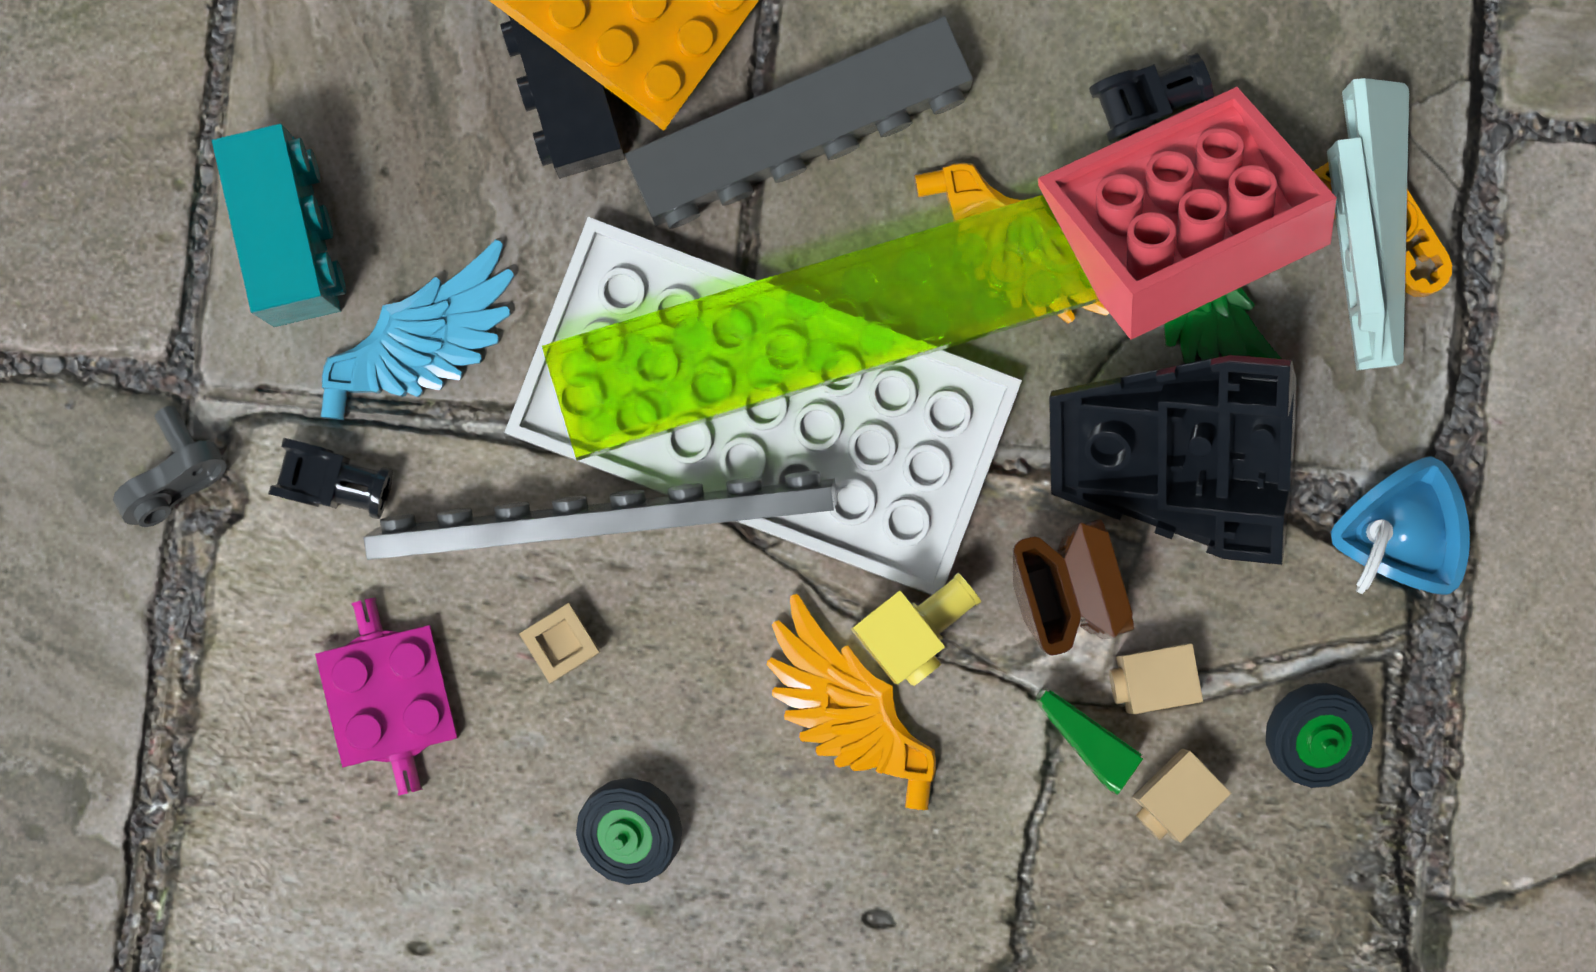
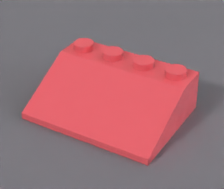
M1238 87L1038 178V186L1099 301L1130 340L1331 244L1337 197Z

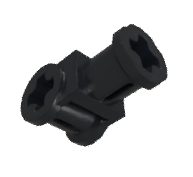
M1198 53L1188 55L1185 63L1157 72L1156 66L1153 64L1140 70L1132 69L1112 75L1089 88L1092 97L1099 98L1110 126V130L1106 133L1110 143L1118 142L1170 118L1173 109L1198 100L1204 102L1214 97L1209 72Z
M283 438L281 447L286 452L276 485L270 486L269 495L316 507L323 505L337 509L338 503L367 510L371 518H381L391 490L393 476L391 468L382 467L379 471L355 466L349 464L350 458L334 454L332 450ZM347 483L366 486L368 490L361 491L349 488Z

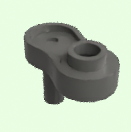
M166 406L155 414V419L174 453L158 466L128 480L114 493L113 501L124 522L127 524H139L141 527H151L159 524L170 515L173 506L186 497L211 486L225 473L227 465L216 444L211 441L194 442L175 406Z

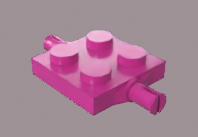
M376 597L365 599L370 622H367L363 602L360 600L351 603L360 637H357L344 647L316 653L315 657L342 768L371 760L391 762L398 790L397 794L400 796L409 793L404 770L407 771L411 792L423 790L420 785L414 755L419 754L430 745L458 739L431 626L428 625L404 632L383 631Z

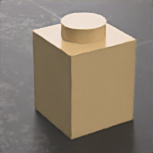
M1180 644L1116 656L1118 668L1109 670L1114 701L1116 704L1125 703L1126 713L1138 714L1203 702L1193 644Z
M1181 749L1132 798L1142 807L1135 816L1158 840H1161L1168 834L1173 840L1181 843L1232 793L1190 750Z

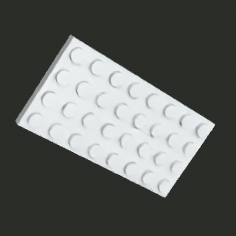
M588 217L504 433L665 495H668V488L684 484H703L704 492L727 490L726 482L734 479L760 477L762 486L785 484V475L791 473L819 471L821 480L835 478L838 502L834 511L740 520L736 522L932 595L946 584L1022 380Z

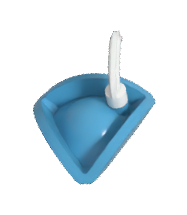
M1425 457L1414 461L1385 478L1361 497L1338 520L1331 531L1332 544L1336 549L1365 566L1356 584V592L1363 594L1370 587L1376 573L1407 586L1441 595L1451 594L1459 588L1465 575L1469 557L1470 531L1464 498L1452 472L1443 461L1434 457Z

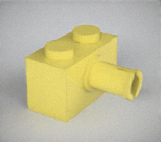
M957 573L950 582L918 606L914 602L910 603L904 594L898 591L852 627L851 630L894 684H899L906 679L910 685L915 686L941 665V662L935 656L945 648L941 642L943 638L940 633L973 606L980 604L981 600L967 581Z

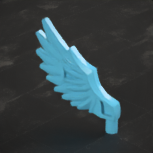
M495 239L476 259L442 285V282L437 277H434L414 295L400 302L383 305L377 324L370 336L353 349L327 357L322 372V388L324 393L321 417L344 420L347 392L379 394L382 392L381 389L390 394L400 397L406 396L407 393L420 397L424 392L420 386L441 390L444 382L439 378L460 381L463 373L454 366L480 364L482 355L470 350L498 344V335L486 331L492 329L511 315V311L507 306L485 310L504 293L515 277L513 272L507 269L487 280L500 258L504 246L501 241Z

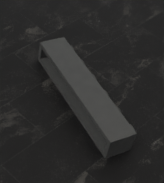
M943 16L625 153V157L655 227L667 222L669 229H673L697 219L701 215L698 209L719 199L722 206H726L750 196L754 192L751 185L773 176L775 183H780L798 176L807 169L805 162L826 154L828 160H834L847 155L860 146L857 141L858 139L876 131H879L881 137L898 133L913 123L910 118L913 115L930 108L933 114L937 115L959 106L965 101L963 94L970 91L973 78L948 21Z

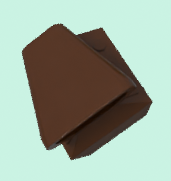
M1101 519L1084 524L1078 523L1068 528L1066 535L1060 541L1057 549L1058 552L1036 536L1022 539L1014 545L1013 587L1023 620L1044 653L1053 656L1069 651L1073 647L1079 625L1086 632L1096 635L1100 639L1115 638L1119 634L1134 630L1133 613L1109 533Z

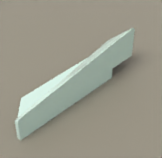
M1369 78L1353 79L1342 91L1348 139L1337 140L1327 150L1332 193L1337 197L1335 207L1336 224L1356 371L1398 366L1404 360L1409 88L1405 83Z

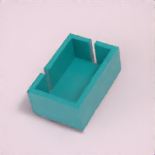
M282 124L213 139L212 145L251 313L271 326L279 327L341 312L338 296L346 294V286L338 260L331 261L328 252H326L325 240L333 238V229L326 206H319L314 195L312 184L320 183L321 179L313 150H306L302 138L292 136Z

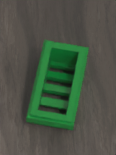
M1046 688L1045 690L1041 689L1035 697L1040 709L1103 786L1115 795H1118L1142 762V754L1053 691Z

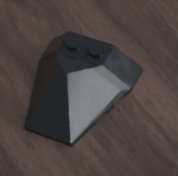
M1228 355L1051 391L1049 396L1051 495L1118 520L1124 514L1156 526L1155 534L1172 540L1175 533L1207 545L1206 553L1222 559L1282 565L1293 476L1297 379L1292 360Z

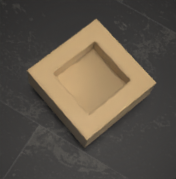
M567 603L519 633L549 683H553L601 653L571 603Z

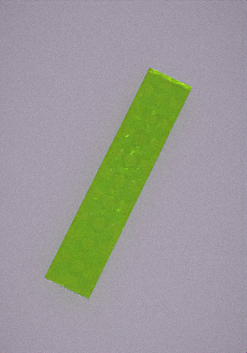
M1040 195L542 345V349L572 448L578 461L1100 301L1044 195Z

